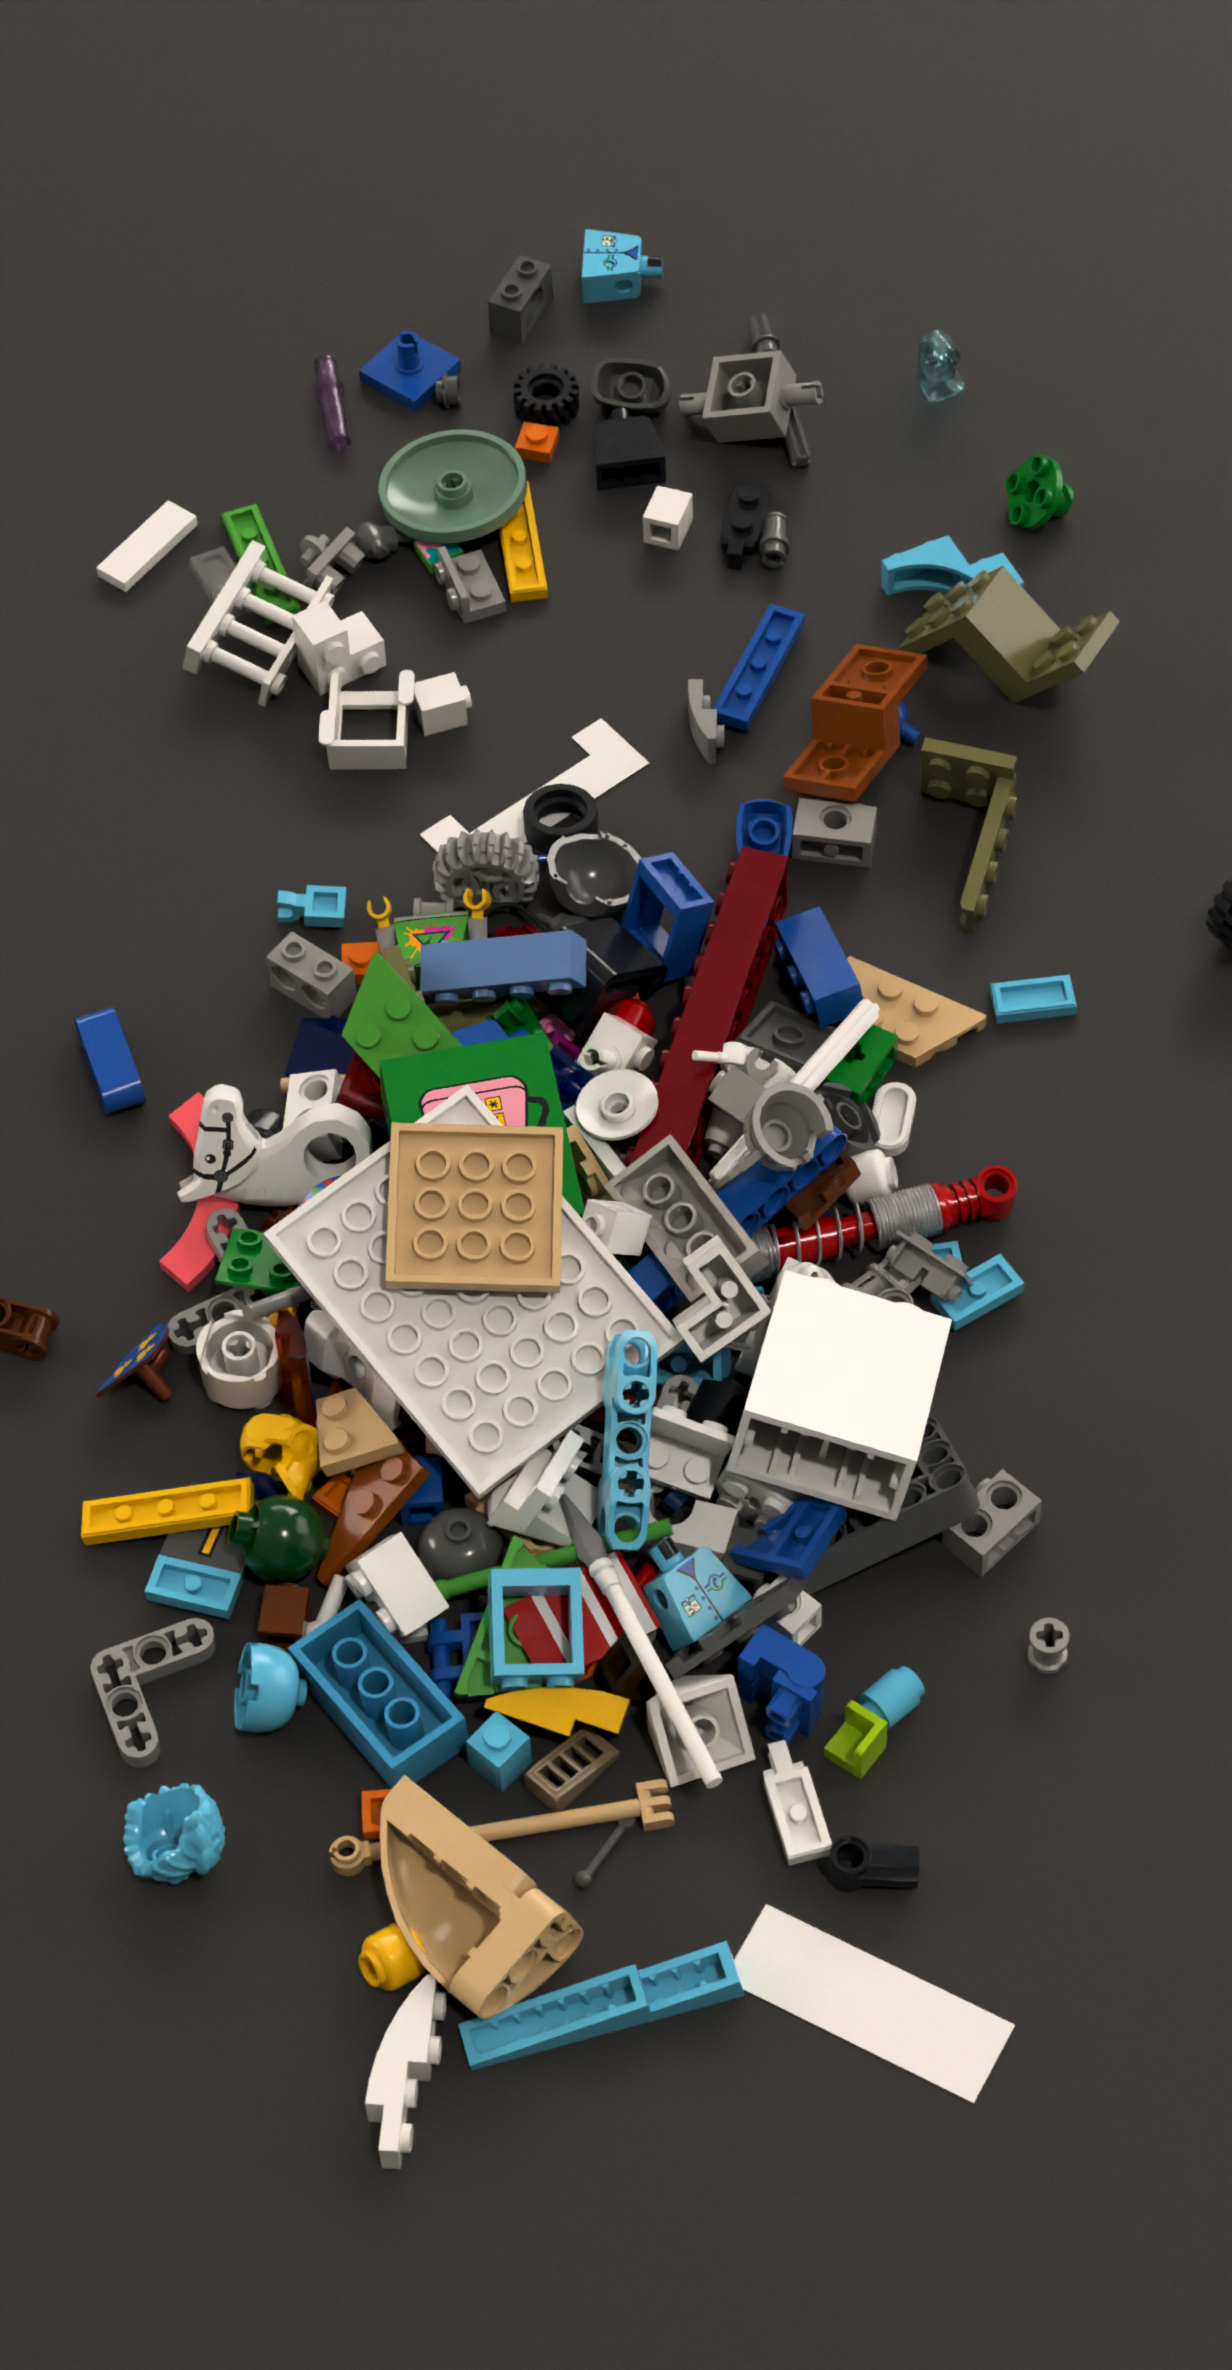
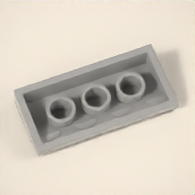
M671 1134L603 1185L615 1201L624 1202L652 1215L645 1242L692 1305L706 1294L687 1269L682 1259L716 1235L723 1241L748 1278L770 1264Z

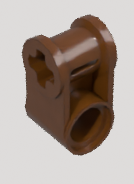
M0 1297V1351L20 1355L29 1360L37 1361L44 1359L48 1351L46 1343L50 1333L57 1329L60 1319L58 1315L41 1305H30Z

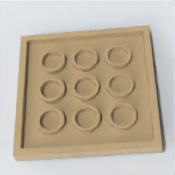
M391 1122L385 1288L560 1293L563 1127Z

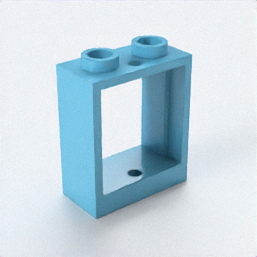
M581 1568L491 1569L488 1576L491 1685L501 1684L504 1691H519L529 1689V1684H546L547 1688L574 1687V1683H580L584 1676ZM568 1595L570 1663L505 1664L503 1596Z

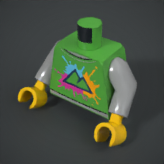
M467 888L465 890L463 902L468 908L472 909V917H470L468 910L394 917V924L391 925L388 919L392 913V906L389 900L384 897L386 910L380 915L373 913L372 903L369 900L367 911L377 921L378 928L375 929L380 954L384 958L383 948L399 945L403 959L412 960L416 975V983L414 985L416 991L420 990L421 945L487 938V917H483V911L491 903V896L487 890L482 889V901L478 905L472 903V889ZM423 994L425 1002L435 1003L433 999Z

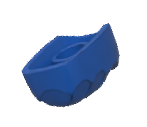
M755 799L740 803L736 818L738 857L742 846L788 856L793 829L791 807L770 799Z

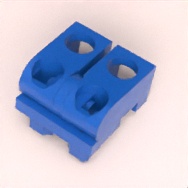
M762 1623L738 1658L739 1677L737 1690L739 1698L750 1704H753L758 1695L770 1702L766 1707V1715L770 1718V1722L765 1727V1735L775 1742L785 1740L787 1747H789L798 1732L809 1738L815 1729L816 1719L820 1717L823 1710L825 1665L816 1654Z

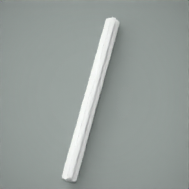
M869 999L861 1000L789 1083L793 1082L802 1085L814 1092L879 1018L878 1011L880 1008L877 1003H872ZM744 1133L709 1172V1182L712 1186L723 1178L749 1152L745 1145Z

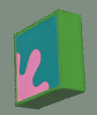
M421 540L413 541L415 553L431 574L435 573L434 563L439 562L437 548L445 546L450 558L463 555V550L458 543L442 544Z

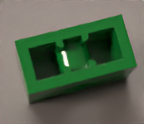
M872 1024L816 1090L825 1082H837L853 1091L849 1097L858 1106L863 1101L868 1104L897 1060L898 1035Z

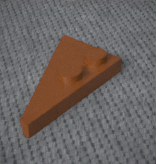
M405 1447L402 1454L357 1467L331 1536L327 1555L324 1561H322L316 1577L328 1588L334 1574L341 1576L346 1574L347 1569L344 1565L364 1553L432 1474Z

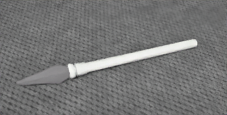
M565 1493L562 1494L561 1498L578 1558L589 1567L590 1576L594 1578L601 1592L606 1595L706 1788L711 1789L718 1786L723 1779L622 1589V1583L614 1568V1562L608 1558L605 1540Z

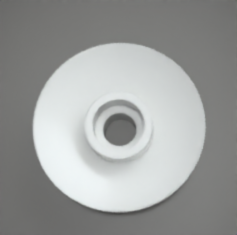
M628 1069L607 1071L594 1077L581 1090L576 1102L577 1118L582 1128L596 1138L611 1141L626 1139L638 1134L651 1123L658 1109V1094L652 1081L642 1073Z

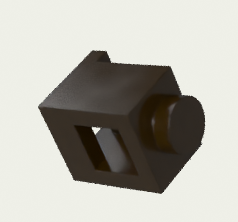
M623 1632L598 1662V1665L614 1695L646 1703L657 1692L626 1633ZM653 1646L672 1682L674 1678L665 1666L671 1659L666 1649Z

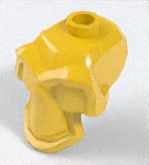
M272 1413L256 1415L250 1418L244 1425L240 1438V1452L246 1465L257 1475L265 1479L283 1482L289 1492V1496L304 1500L305 1494L310 1492L314 1479L322 1470L320 1468L316 1428L303 1423L291 1415Z

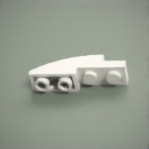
M427 1974L397 2011L383 2037L370 2074L365 2107L368 2122L382 2123L378 2149L382 2168L401 2169L403 2153H411L413 2124L406 2123L408 2108H416L418 2080L430 2081L432 2064H440L442 2037L435 2036L436 2022L445 2020L447 1995L446 1992H439L438 1981L431 1974Z

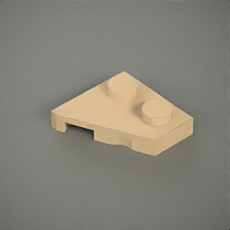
M356 1387L316 1400L320 1468L327 1477L404 1453V1447Z

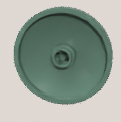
M458 429L432 433L416 439L401 448L385 465L379 479L378 489L384 515L397 530L417 540L445 544L473 540L485 536L506 524L523 504L527 492V478L521 456L505 440L482 431Z

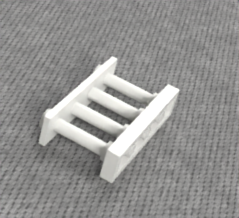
M252 540L188 643L183 669L197 674L204 662L208 664L211 661L261 684L258 704L265 707L272 694L278 696L282 691L287 679L285 672L297 654L292 615L294 614L252 595L249 589L253 582L259 584L261 581L309 604L307 609L325 600L331 607L335 595L330 594L333 578L328 575L318 591H315L267 568V563L263 562L266 546ZM246 608L293 630L286 644H283L234 621V612L236 609L242 611ZM220 635L224 637L231 635L277 657L271 669L267 671L218 648L217 640Z

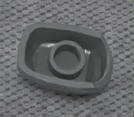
M608 358L600 361L595 366L591 392L595 402L601 406L612 410L627 408L631 415L646 416L658 414L667 408L671 399V384L666 373L657 363L634 358Z

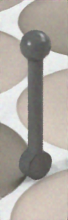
M635 1817L617 1820V1828L585 1870L578 1871L575 1874L574 1882L579 1888L590 1886L592 1874L624 1832L632 1831L635 1828Z

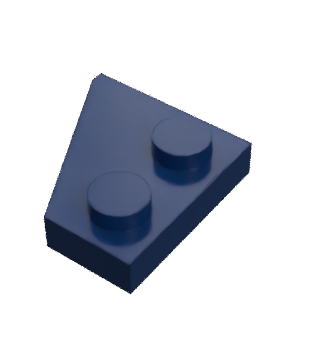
M804 1495L789 1506L784 1514L776 1516L761 1527L764 1532L763 1536L746 1548L741 1543H738L731 1549L730 1554L735 1564L786 1576L794 1575L795 1578L806 1580L848 1515L843 1505Z

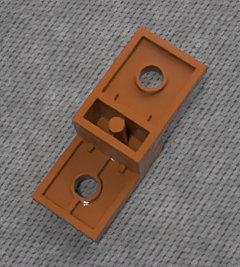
M856 644L811 697L813 740L782 776L783 790L797 792L802 796L833 798L838 802H856L901 745L899 704L928 669L927 655Z

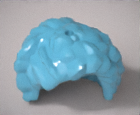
M182 1783L179 1787H172L171 1789L167 1786H161L158 1795L148 1793L144 1799L138 1798L127 1805V1813L124 1817L127 1823L124 1827L125 1834L122 1839L126 1846L123 1850L128 1855L127 1861L132 1866L135 1875L144 1878L152 1877L154 1880L167 1881L170 1884L176 1885L182 1880L188 1879V1876L193 1872H197L199 1875H206L221 1859L220 1854L225 1846V1826L223 1825L222 1817L219 1815L216 1802L206 1794L202 1786L192 1784L189 1787L188 1783Z

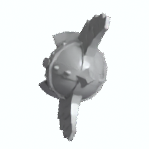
M793 1082L777 1083L764 1090L755 1102V1106L749 1109V1113L745 1118L743 1133L745 1145L749 1152L713 1186L715 1190L733 1180L737 1175L739 1176L757 1161L764 1167L777 1172L795 1171L797 1166H803L814 1157L813 1151L816 1139H822L834 1131L831 1115L823 1102L825 1100L820 1093L816 1095L809 1088Z

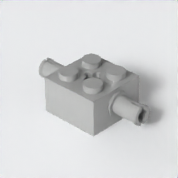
M781 350L713 357L707 392L681 394L679 409L683 417L703 415V421L718 443L786 437L792 406L821 404L823 401L821 399L823 398V388L819 380L795 383L796 374Z

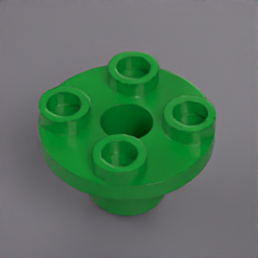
M1035 454L1024 461L1017 471H1012L1006 478L1005 490L1008 492L1009 520L1012 525L1034 530L1043 526L1052 516L1056 518L1063 517L1072 507L1074 500L1073 489L1069 484L1063 482L1061 468L1057 461L1051 457Z

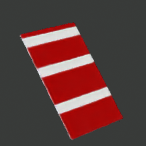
M616 1550L608 1554V1558L614 1562V1568L622 1583V1589L646 1634L660 1628L661 1624L621 1551ZM588 1566L581 1568L584 1666L602 1658L621 1634L625 1632L606 1595L601 1592L594 1578L590 1576ZM568 1595L526 1596L503 1608L509 1622L513 1616L518 1614L513 1624V1630L532 1664L570 1663Z

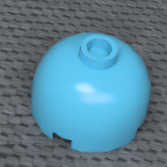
M247 1642L242 1650L237 1671L242 1676L240 1688H235L234 1725L235 1728H239L238 1730L245 1732H270L283 1727L291 1720L296 1706H304L307 1695V1680L299 1679L297 1663L282 1648L265 1643Z

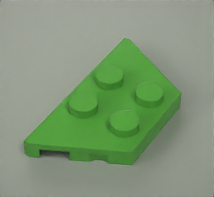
M378 952L373 954L341 1036L380 1078L379 1061L462 1047L463 1045L383 956Z
M513 1535L500 1569L548 1567L545 1564L541 1565L524 1547V1541L520 1537ZM503 1596V1608L526 1596ZM488 1603L453 1696L456 1698L501 1695L512 1692L502 1690L501 1684L491 1685ZM503 1611L505 1664H532L513 1630V1624L517 1620L518 1614L513 1616L509 1622ZM529 1684V1689L547 1687L543 1684Z

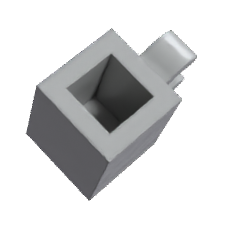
M757 1047L748 1054L746 1059L748 1075L732 1065L727 1073L721 1070L708 1088V1091L712 1093L708 1098L710 1103L743 1127L749 1109L755 1106V1102L763 1091L766 1090L763 1087L764 1084L774 1077L779 1069V1063L775 1060L770 1063L767 1069L760 1070L756 1068V1061L762 1054L761 1050Z

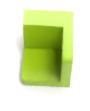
M850 1700L845 1706V1722L824 1747V1757L861 1780L887 1747L888 1722L854 1700Z

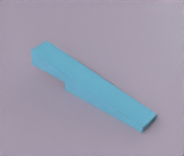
M727 1941L639 1971L636 1965L633 1964L512 2005L505 2011L483 2020L477 2017L459 2023L458 2026L469 2066L472 2070L746 1995L733 1954Z

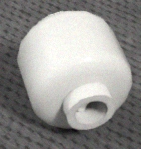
M879 1149L868 1150L850 1156L855 1161L861 1175L842 1195H846L853 1206L854 1202H857L859 1206H864L866 1199L878 1197V1195L882 1196V1194L886 1195V1193L890 1194L893 1189L898 1188L897 1171L891 1156L886 1157Z

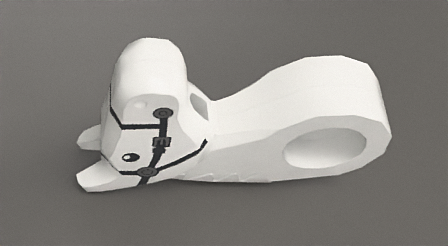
M225 1084L215 1085L206 1091L203 1100L194 1152L193 1175L179 1182L181 1190L177 1192L181 1202L195 1201L215 1195L251 1205L281 1207L299 1205L316 1185L326 1179L344 1175L372 1154L371 1128L358 1111L339 1103L320 1104L302 1114L277 1134L265 1139L246 1119L243 1113V1100L240 1091L233 1086ZM326 1133L338 1134L352 1144L355 1152L345 1162L326 1164L315 1159L309 1152L307 1145L319 1135Z

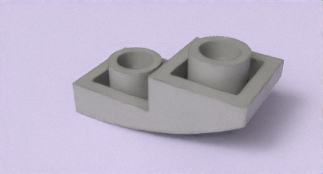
M688 679V710L692 735L699 751L708 764H716L717 748H724L725 725H717V709H711V695H703V679Z

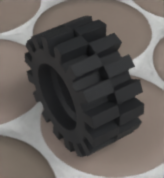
M540 363L537 370L533 366L527 367V374L521 371L518 374V380L515 379L513 383L514 409L517 418L520 417V422L553 425L559 427V429L560 422L565 426L570 424V417L575 419L577 410H579L578 380H576L573 372L568 374V368L564 366L558 370L557 364L551 363L550 368H545V363ZM543 394H552L557 396L555 398L548 400L535 398Z

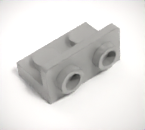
M445 546L437 548L439 562L434 563L436 578L440 585L446 584V596L452 611L458 610L464 624L506 612V601L481 549L450 558Z

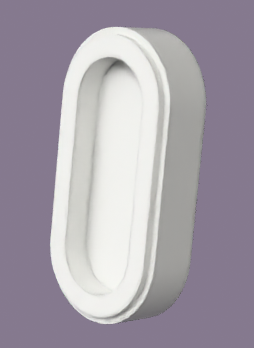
M887 1083L880 1087L875 1095L872 1113L878 1122L881 1135L880 1140L874 1144L876 1146L874 1149L881 1150L886 1157L901 1154L909 1144L916 1110V1095L913 1089L904 1083Z

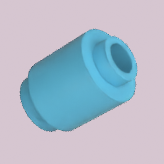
M901 1666L897 1670L890 1669L859 1695L858 1701L861 1706L887 1721V1730H889L920 1704V1697L925 1694V1688L919 1677L910 1668Z

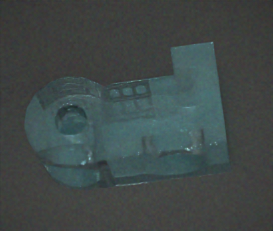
M934 330L928 333L920 341L918 349L917 383L930 403L963 393L964 381L955 369L960 360V352L944 330Z

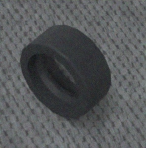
M569 784L547 785L534 791L526 800L523 809L526 840L535 850L548 855L551 845L563 835L564 837H569L579 833L597 834L598 809L595 799L586 790ZM556 812L573 813L582 818L579 823L565 828L549 827L539 821L542 817Z

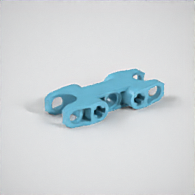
M626 1329L622 1334H616L610 1341L606 1353L603 1403L606 1409L602 1477L599 1480L597 1494L596 1531L601 1536L606 1537L612 1549L620 1550L621 1552L638 1551L647 1538L651 1493L648 1466L651 1412L656 1397L657 1342L652 1332L646 1330ZM626 1343L636 1347L639 1355L637 1364L630 1363L625 1358L624 1349ZM627 1390L628 1395L635 1396V1403L629 1405L630 1400H624L623 1392ZM622 1429L630 1430L637 1439L636 1449L631 1454L622 1452L617 1446V1435ZM620 1479H623L624 1483L630 1484L629 1492L624 1493L625 1489L618 1488V1481ZM620 1518L626 1521L629 1529L638 1527V1535L634 1540L623 1542L617 1538L614 1530L617 1519Z

